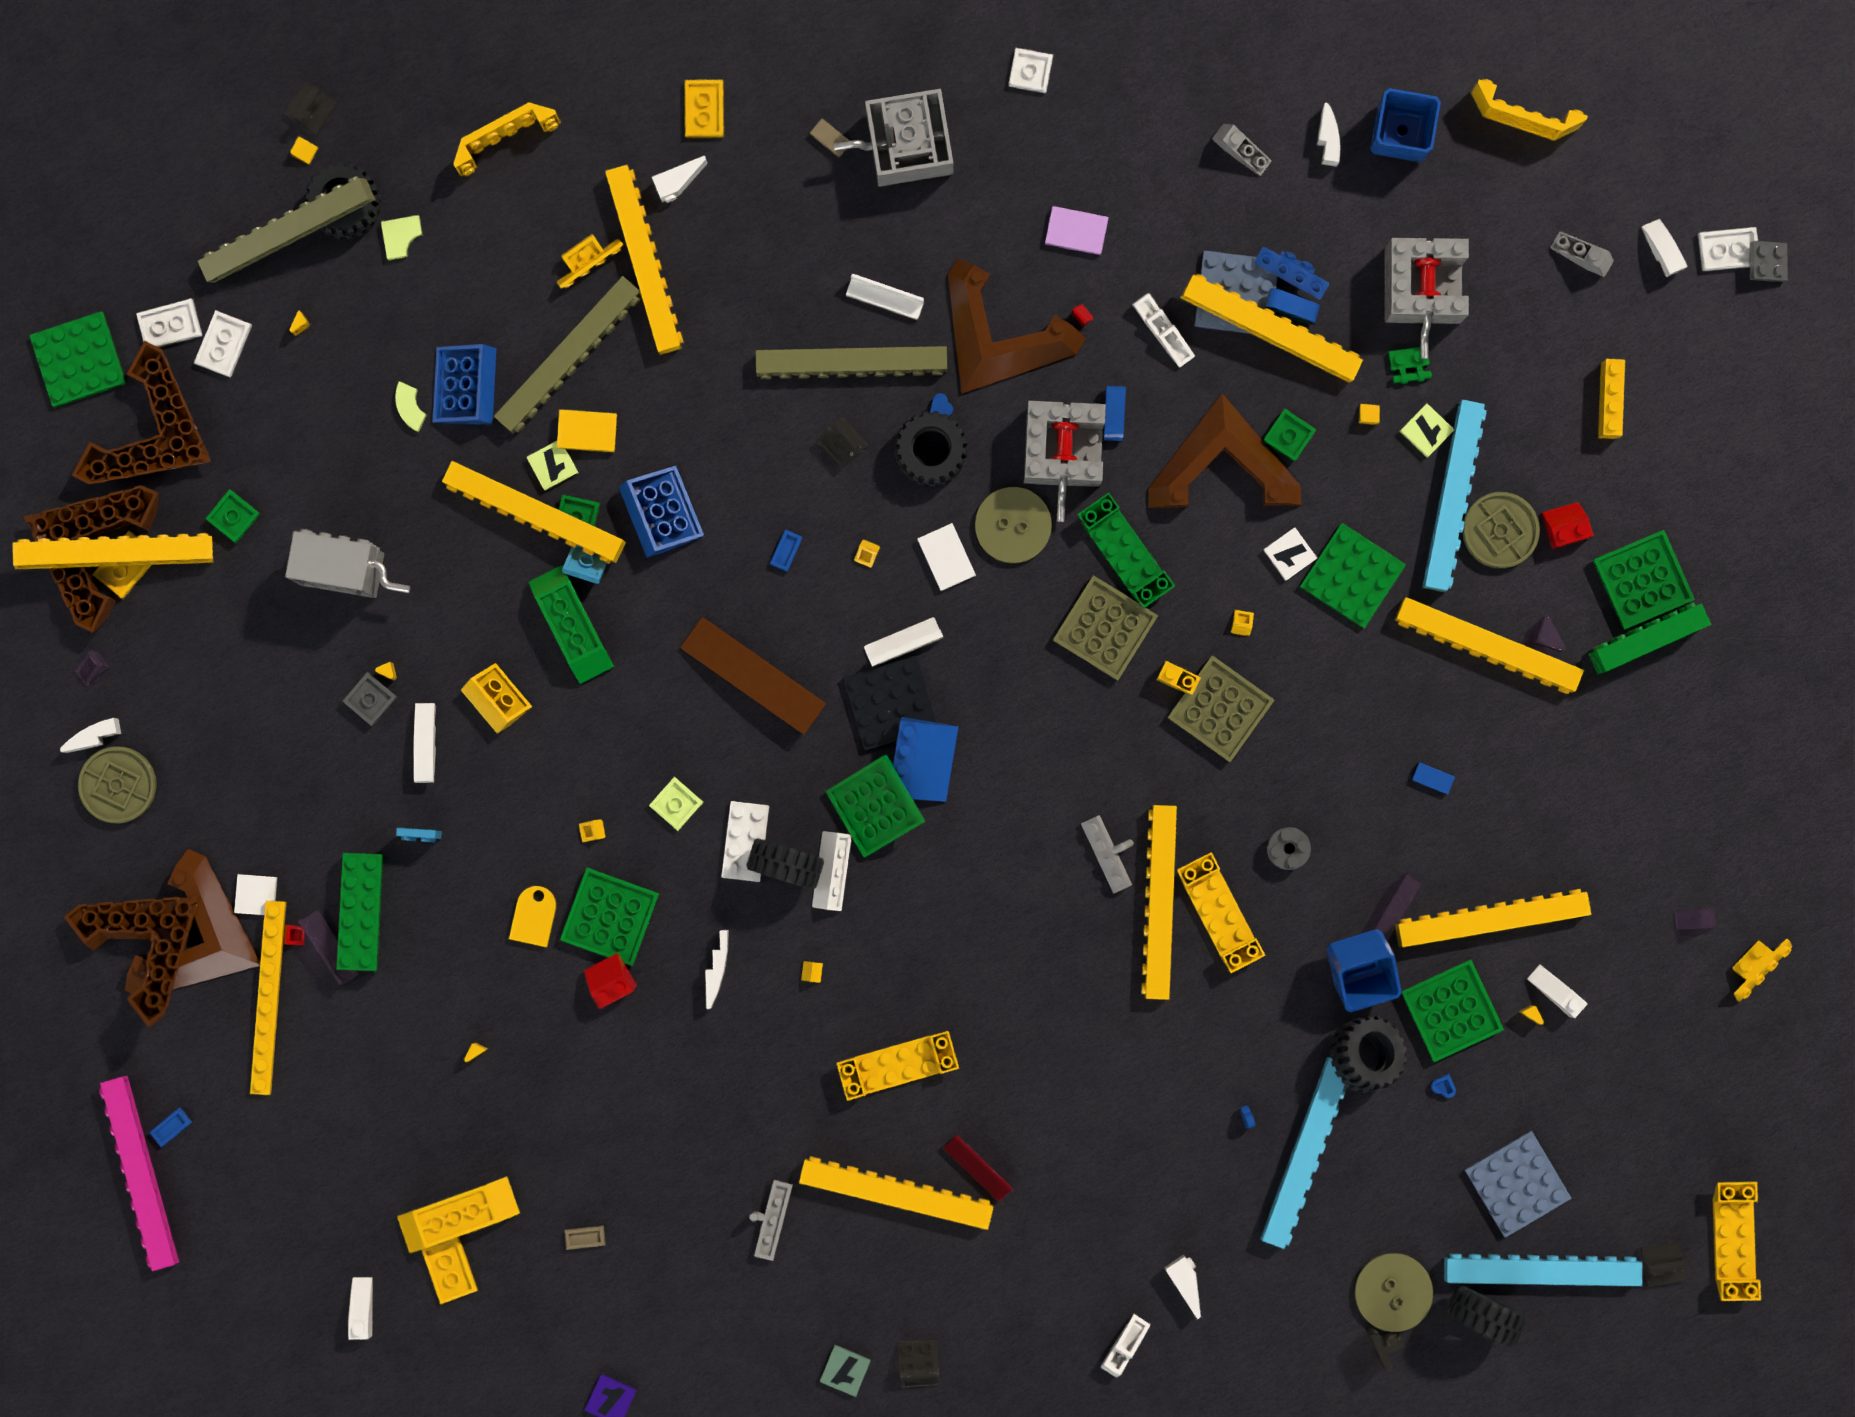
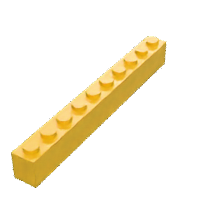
M628 165L607 170L605 172L658 353L662 355L682 349L680 343H683L682 335L675 328V325H678L675 313L671 314L670 307L673 304L670 295L666 296L664 290L668 287L665 278H661L659 271H662L659 259L655 260L656 246L654 241L650 242L648 236L652 234L649 223L645 224L643 217H646L644 206H640L638 199H641L638 187L634 188L633 181H636L633 169L629 170Z
M1193 274L1189 278L1180 297L1181 299L1348 383L1354 380L1363 361L1358 358L1359 355L1357 353L1344 351L1341 345L1334 342L1329 343L1325 341L1323 336L1319 334L1313 335L1308 332L1307 328L1300 325L1297 327L1291 324L1292 321L1285 317L1279 318L1275 316L1272 310L1267 308L1263 310L1257 307L1258 304L1254 301L1241 299V296L1236 292L1230 291L1229 293L1223 290L1224 287L1218 283L1211 284L1207 282V278L1202 275Z
M451 461L442 480L447 485L446 489L455 493L459 490L464 493L463 496L472 501L476 498L481 501V505L489 509L491 506L498 508L497 512L504 516L511 514L515 516V521L522 524L526 521L532 524L531 528L539 532L543 529L549 532L548 536L556 540L559 537L566 540L565 544L574 548L578 545L583 548L582 551L591 556L595 553L600 556V560L608 564L611 561L617 562L626 544L624 540L453 461Z
M206 533L196 534L194 537H189L188 534H178L177 537L158 535L157 538L140 535L133 539H129V536H119L117 539L98 537V540H90L88 537H80L78 540L70 541L69 538H59L58 541L38 539V542H30L28 539H20L18 542H13V565L15 569L213 563L212 536H208Z
M1407 597L1403 598L1394 619L1398 621V625L1408 629L1410 626L1416 629L1415 632L1424 636L1427 634L1432 635L1434 640L1441 643L1447 641L1455 649L1462 650L1464 648L1469 650V654L1478 658L1480 656L1486 657L1489 663L1498 665V663L1503 664L1505 669L1511 672L1520 671L1523 673L1522 676L1532 680L1537 678L1541 680V684L1551 687V685L1559 687L1558 691L1565 694L1576 691L1584 672L1583 669Z
M1153 805L1152 809H1149L1148 821H1152L1151 828H1148L1147 836L1148 840H1151V848H1147V859H1150V867H1146V878H1149V886L1145 888V898H1149L1148 905H1145L1144 916L1148 917V925H1144V936H1147V944H1143V956H1146V963L1142 965V975H1146L1145 983H1142L1141 994H1145L1146 999L1169 1000L1177 806Z
M1581 889L1570 890L1569 895L1562 896V892L1550 894L1551 898L1544 899L1543 895L1531 897L1532 901L1525 902L1524 899L1513 900V904L1506 905V902L1494 903L1493 908H1487V905L1475 907V911L1468 912V908L1456 910L1457 914L1449 915L1448 911L1437 913L1438 917L1431 918L1430 915L1419 916L1417 921H1412L1411 918L1401 919L1399 924H1395L1399 947H1407L1591 915L1588 893L1581 892Z
M810 1156L809 1159L804 1161L799 1181L801 1184L988 1230L993 1211V1205L990 1204L989 1200L979 1198V1201L971 1200L972 1196L960 1194V1197L952 1195V1191L941 1189V1192L935 1191L933 1186L925 1184L922 1187L914 1186L915 1182L904 1180L902 1183L896 1181V1177L885 1175L882 1178L878 1177L877 1173L866 1170V1173L858 1172L859 1168L847 1166V1169L839 1167V1163L828 1161V1164L820 1162L821 1159Z

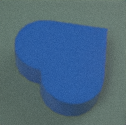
M939 393L934 396L930 413L939 411V414L952 415L953 407L948 403L945 394Z
M1446 1074L1431 1082V1090L1436 1094H1442L1446 1098H1452L1456 1094V1088L1450 1074Z
M1247 1105L1240 1107L1245 1128L1255 1127L1254 1117Z

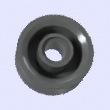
M1282 828L1276 831L1268 841V857L1280 869H1297L1304 865L1310 856V841L1306 834L1297 828ZM1290 843L1293 845L1294 851L1292 854L1285 853V844Z

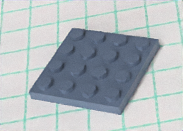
M1211 251L1203 252L1201 275L1207 278V282L1211 284L1218 283L1224 287L1223 290L1229 293L1230 291L1236 292L1241 296V299L1254 301L1258 304L1257 307L1263 310L1269 289H1276L1277 285L1276 275L1254 263L1257 257ZM1199 307L1196 309L1194 327L1249 333Z
M1532 1131L1523 1134L1464 1169L1505 1238L1572 1199Z

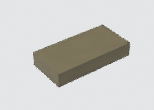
M821 119L810 132V135L839 158L847 150L834 151V143L850 140L824 119Z
M604 1225L565 1230L566 1249L605 1246Z

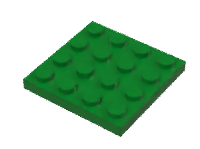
M101 311L29 335L52 407L56 408L127 384L104 312Z
M1341 523L1300 587L1364 629L1406 564Z
M1664 530L1593 560L1623 630L1695 600Z
M887 755L882 756L825 791L864 858L925 822Z
M587 867L560 940L605 957L619 953L625 964L633 966L659 893Z
M1471 959L1401 991L1433 1062L1504 1030Z

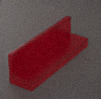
M956 1134L943 1147L999 1202L1009 1191L1013 1190V1187L959 1135Z

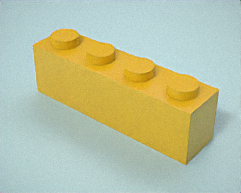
M1605 359L1601 362L1598 438L1618 439L1622 436L1625 360Z

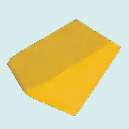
M298 137L290 153L293 157L310 165L318 147Z
M301 311L297 312L290 327V331L294 335H298L310 326V323Z
M1360 404L1359 423L1378 425L1380 421V406Z
M862 540L854 561L872 568L880 546Z
M1235 610L1231 633L1250 636L1254 613Z
M601 819L579 824L582 843L605 838L603 821Z
M1531 1005L1519 1011L1536 1024L1541 1025L1544 1022L1536 1006Z
M478 1043L471 1044L464 1061H471L488 1050V1048Z

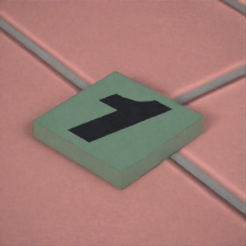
M835 1345L820 1382L856 1397L871 1359Z

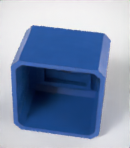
M1392 88L1386 90L1377 106L1370 147L1371 151L1376 155L1415 162L1424 161L1434 145L1441 105L1438 97ZM1400 126L1405 127L1407 134L1404 136L1399 135L1397 128Z
M1375 929L1330 943L1326 948L1333 983L1347 1011L1354 1012L1398 998L1402 993L1395 956L1382 931Z

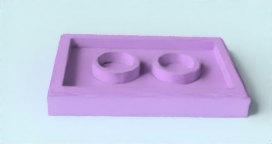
M1053 206L1045 244L1101 255L1108 217Z

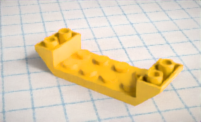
M1479 79L1471 92L1483 117L1554 141L1578 130L1588 117L1582 111L1574 109L1569 110L1562 121L1557 118L1548 119L1539 112H1528L1521 106H1510L1500 99L1492 100L1497 85L1488 79Z
M527 103L461 138L454 161L455 168L460 176L472 174L475 171L474 169L478 168L471 156L472 153L478 154L482 152L487 145H495L501 141L502 137L514 135L518 132L517 129L532 125L536 119H538L544 132L555 130L558 124L561 123L556 111L533 103Z
M1212 852L1177 871L1220 957L1230 973H1233L1260 959L1265 954L1257 938H1254L1219 871L1220 868Z
M949 1031L929 1035L837 1063L847 1100L935 1074L959 1069Z
M504 1177L473 1190L397 1216L409 1253L495 1224L519 1214L520 1211L508 1177Z
M1717 1182L1713 1197L1715 1279L1721 1301L1761 1300L1760 1280L1756 1279L1753 1202H1758L1757 1182Z

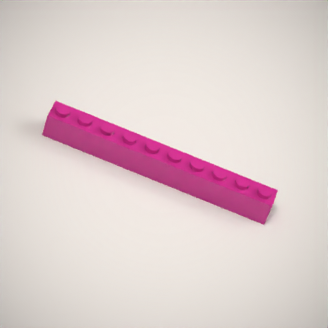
M128 1076L100 1083L99 1092L101 1098L106 1103L104 1107L105 1114L111 1121L110 1132L116 1139L115 1150L120 1155L122 1161L120 1162V1168L122 1173H125L127 1179L125 1186L132 1197V1200H130L131 1208L137 1215L136 1226L142 1233L141 1244L147 1251V1265L151 1267L152 1271L179 1263Z

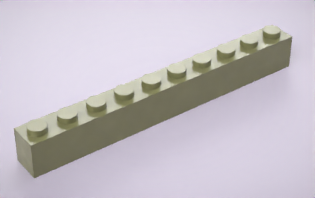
M358 176L353 177L347 181L348 184L335 186L331 189L332 192L316 196L315 201L302 203L299 205V209L283 213L282 218L269 220L266 226L252 229L251 234L238 236L235 238V242L219 246L218 251L205 253L203 258L198 260V263L206 281L217 282L375 201L367 180L358 178Z
M622 276L494 417L512 434L520 432L525 426L524 422L536 415L538 412L537 408L541 404L544 405L551 398L550 394L554 389L557 391L563 385V380L566 376L570 377L576 371L577 364L580 361L583 363L590 354L588 352L593 347L597 348L601 344V338L614 330V324L626 317L628 314L627 310L631 306L634 307L641 300L640 291Z
M947 346L756 350V374L761 376V379H771L772 376L789 379L792 375H799V378H810V375H818V378H828L829 375H837V377L844 378L848 377V374H856V377H867V374L884 377L888 373H894V376H905V373H913V376H923L924 373H932V375L939 376L943 375V372H947Z

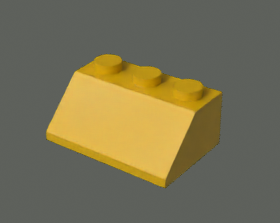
M496 663L472 677L461 689L497 734L513 724L532 707Z

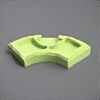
M399 381L396 389L398 412L407 425L419 432L427 415L417 406V389Z

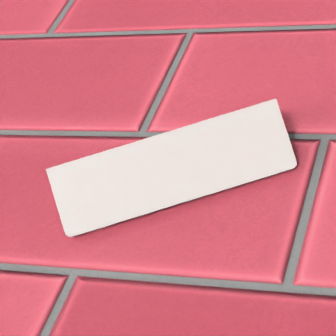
M855 274L851 275V281L846 293L848 297L918 320L924 304V298Z
M933 617L864 646V649L873 668L943 638V635Z
M822 832L819 857L823 858L824 865L818 885L814 889L812 907L835 911L842 910L851 835Z

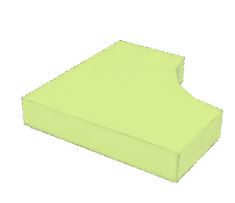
M419 215L381 222L388 260L407 257V249L410 243L415 238L423 235Z

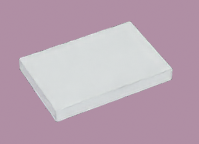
M1756 227L1699 233L1702 271L1750 267V242L1758 241Z
M193 299L136 313L143 342L147 341L158 348L202 336Z
M215 310L194 363L231 378L252 325Z
M952 523L917 539L940 591L976 576Z

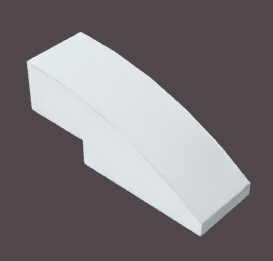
M1325 103L1322 108L1317 145L1324 146L1322 164L1337 166L1340 156L1339 132L1329 103Z
M1660 219L1641 227L1655 259L1660 262L1666 277L1687 267L1675 241Z
M107 719L85 728L69 739L60 748L61 752L69 753L103 746L104 737L121 734L119 719Z
M1134 1314L1100 1367L1116 1378L1119 1377L1129 1359L1134 1355L1150 1324Z

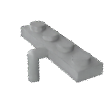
M1100 815L1081 823L1113 893L1131 886L1132 883L1118 853L1132 847L1133 841L1129 839L1114 846Z
M774 1180L765 1214L756 1211L751 1213V1221H763L754 1256L773 1261L793 1184Z

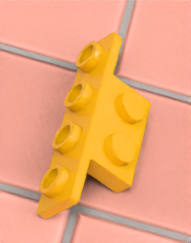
M591 234L561 255L571 272L556 283L560 288L571 286L574 283V279L588 274L589 269L594 265L602 264L605 261V257L621 250L620 247L623 245L622 242L617 239L602 249Z
M1785 939L1774 952L1758 940L1734 965L1733 971L1746 980L1734 993L1736 1000L1740 1002L1742 999H1746L1751 994L1752 989L1763 982L1765 975L1777 967L1779 960L1789 955L1792 945L1788 939Z

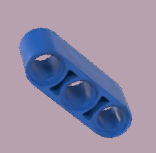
M1271 288L1269 289L1265 308L1293 320L1314 325L1320 305L1288 292Z
M1106 385L1104 440L1123 441L1125 386Z

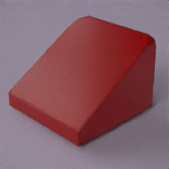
M1079 305L1072 309V315L1082 327H1085L1094 319L1084 305Z
M285 925L283 944L304 945L305 926Z

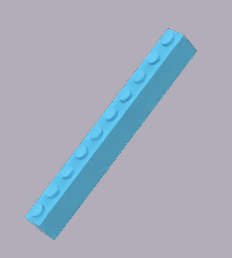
M1467 400L1459 402L1422 588L1446 592L1448 588L1451 589L1453 577H1451V572L1455 570L1457 559L1454 557L1455 552L1459 551L1461 540H1458L1459 532L1462 533L1464 528L1462 516L1466 514L1468 503L1465 501L1466 496L1470 495L1472 484H1469L1470 477H1473L1475 473L1473 461L1479 453V447L1476 446L1483 433V429L1480 426L1481 421H1484L1486 417L1485 404Z
M1329 1057L1326 1058L1260 1238L1264 1242L1283 1249L1286 1245L1289 1246L1291 1242V1229L1296 1227L1298 1223V1210L1304 1206L1306 1200L1304 1198L1305 1191H1309L1312 1184L1310 1179L1312 1172H1316L1319 1165L1317 1158L1319 1153L1322 1154L1326 1146V1143H1323L1326 1135L1329 1136L1333 1126L1330 1124L1333 1117L1336 1118L1339 1111L1338 1101L1343 1099L1346 1092L1344 1084L1341 1082L1342 1078L1337 1077L1335 1074L1336 1069L1332 1067L1331 1061L1333 1059Z
M1450 1254V1257H1444V1281L1447 1283L1642 1286V1262L1636 1260V1257H1624V1260H1617V1257L1605 1256V1260H1597V1256H1585V1259H1578V1256H1566V1259H1558V1256L1547 1255V1259H1539L1538 1255H1527V1258H1520V1255H1508V1258H1500V1255L1489 1254L1488 1258H1481L1480 1254H1469V1257H1461V1254Z

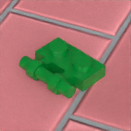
M1421 347L1388 352L1391 371L1399 370V375L1393 376V383L1407 384L1408 381L1418 380V382L1432 378L1431 371H1423V367L1429 366L1430 363L1429 357L1428 359H1421ZM1416 368V373L1407 374L1406 369Z

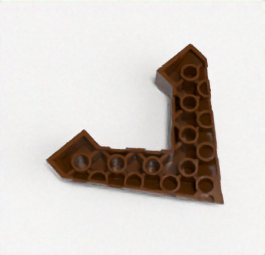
M961 259L956 260L948 273L961 394L1020 375L1041 366L1052 364L1058 360L1075 356L1086 338L1071 324L1055 315L1045 331L992 342L981 292L990 280V274L978 266Z
M144 341L127 372L128 376L144 384L160 435L110 450H105L89 442L72 476L91 485L211 462L162 349Z
M1223 393L1148 489L1149 508H1187L1189 505L1188 486L1224 450L1262 486L1263 506L1301 505L1300 484Z
M140 485L132 489L113 492L106 496L94 497L23 517L32 531L35 542H38V539H50V541H58L59 538H69L70 541L78 540L80 537L93 539L129 524L137 525L149 531L157 515L159 493ZM91 567L48 568L61 591V596L67 608H69L73 616L72 619L75 625L94 633L109 617L116 600L99 593Z
M187 849L176 864L167 884L185 891L187 898L199 896L194 917L204 943L183 951L172 990L258 967L261 964L207 857ZM135 955L127 973L125 991L133 994L142 986L147 972V957Z
M199 896L188 898L170 897L163 898L162 900H130L122 903L103 902L95 905L79 904L65 915L64 918L83 943L93 951L108 939L152 941L151 950L148 952L146 977L143 979V984L127 998L150 1028L166 1013Z

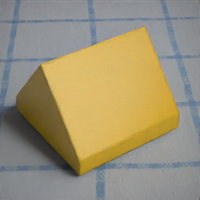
M388 662L375 669L377 673L391 680H396L397 678L392 662Z
M804 961L801 980L820 983L823 963Z

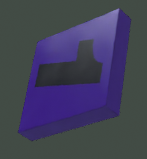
M601 1374L585 1411L598 1417H625L637 1390Z

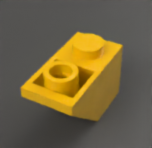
M1166 661L1156 680L1193 695L1201 677Z

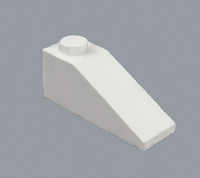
M705 155L652 177L662 202L666 201L668 203L677 199L676 196H679L706 166Z
M1540 964L1527 978L1570 1018H1576L1587 1005L1573 990Z
M1182 1255L1164 1268L1196 1318L1199 1319L1201 1315L1196 1273L1193 1270L1196 1266L1190 1257L1186 1259Z
M373 1277L352 1278L348 1339H369L372 1337Z

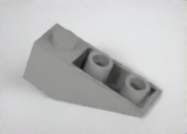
M1223 124L1212 138L1224 151L1259 176L1262 175L1271 162L1235 125Z
M1561 231L1550 247L1588 271L1605 277L1614 262L1609 251Z

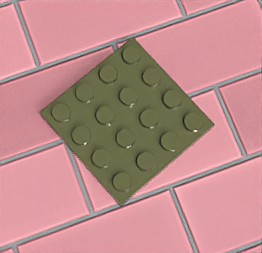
M1093 575L1053 641L1118 681L1158 615L1147 608H1143L1133 599Z
M1212 655L1198 674L1201 679L1193 695L1185 693L1167 718L1225 760L1231 762L1272 705L1274 699Z

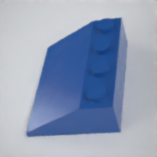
M484 344L437 347L433 423L493 424L497 348Z
M676 466L627 480L618 487L647 558L704 536Z
M901 717L893 767L912 799L946 802L959 726Z

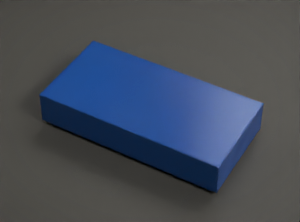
M785 529L770 565L788 572L803 537Z
M1419 762L1412 781L1448 795L1455 776Z
M180 1107L150 1131L149 1134L162 1148L188 1127L192 1121Z

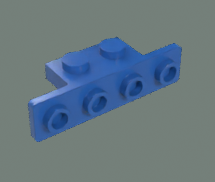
M1262 247L1254 262L1256 265L1319 300L1329 286V282L1313 274L1315 271L1312 268L1313 265L1306 261L1301 262L1297 260L1296 256L1290 252L1285 253L1282 251L1279 255L1266 247Z

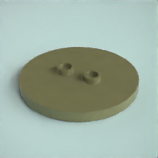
M1006 487L993 492L982 502L976 515L975 531L981 547L987 554L1001 562L1022 563L1034 558L1044 549L1051 534V516L1046 504L1038 495L1024 488Z
M1494 492L1479 498L1470 506L1463 520L1464 528L1462 535L1467 550L1477 561L1492 568H1509L1520 564L1532 554L1539 540L1540 526L1534 509L1526 500L1512 493Z
M119 746L108 747L92 755L84 764L78 780L79 796L84 807L94 817L108 823H126L140 817L152 804L157 787L155 772L150 762L139 752Z
M1386 1253L1371 1259L1361 1269L1355 1283L1354 1293L1359 1311L1369 1323L1384 1331L1401 1332L1416 1326L1425 1318L1432 1304L1433 1287L1427 1271L1419 1262L1404 1254Z

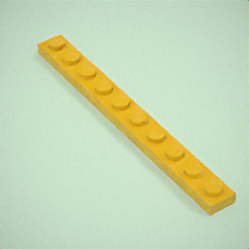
M266 900L250 1094L271 1095L286 902Z

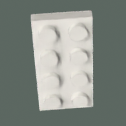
M731 801L722 878L760 882L761 874L747 870L746 864L754 840L757 838L765 840L768 805Z

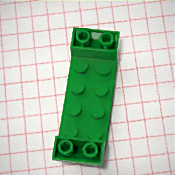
M1107 493L1077 515L1091 539L1130 594L1145 608L1174 588L1175 585L1166 572L1161 570L1119 511L1120 507L1110 493Z
M563 565L533 579L529 582V585L570 668L579 683L582 684L615 666L603 647L571 584L569 576L562 573Z

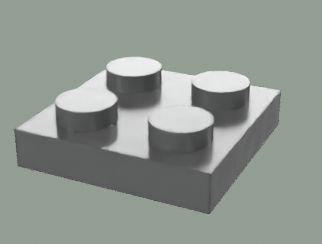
M1750 242V280L1788 281L1787 243Z
M367 672L342 702L368 724L374 726L397 699V696Z

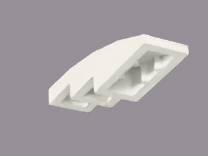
M1149 293L1132 304L1178 367L1183 366L1195 357L1176 327L1171 324L1162 309H1159Z
M435 703L415 704L414 783H434L436 755Z
M729 930L720 931V950H713V969L705 970L707 1009L712 1008L724 976L728 954Z

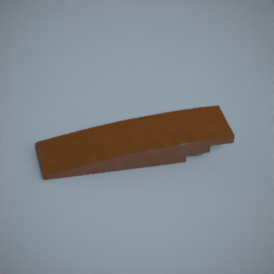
M703 617L680 647L803 735L806 734L826 705L824 701Z

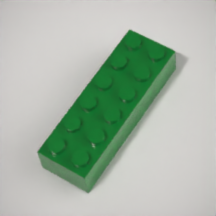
M1692 603L1679 609L1680 613L1676 610L1662 616V621L1658 618L1644 624L1645 629L1642 626L1627 632V637L1623 634L1611 639V644L1609 645L1605 642L1593 647V652L1589 653V657L1597 674L1607 672L1711 625L1702 603L1699 605Z
M343 853L337 970L378 971L384 859L382 854Z

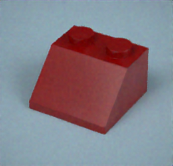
M1579 502L1541 513L1552 549L1583 541L1594 536L1588 516Z
M619 953L584 970L589 991L599 1009L633 992L637 986Z

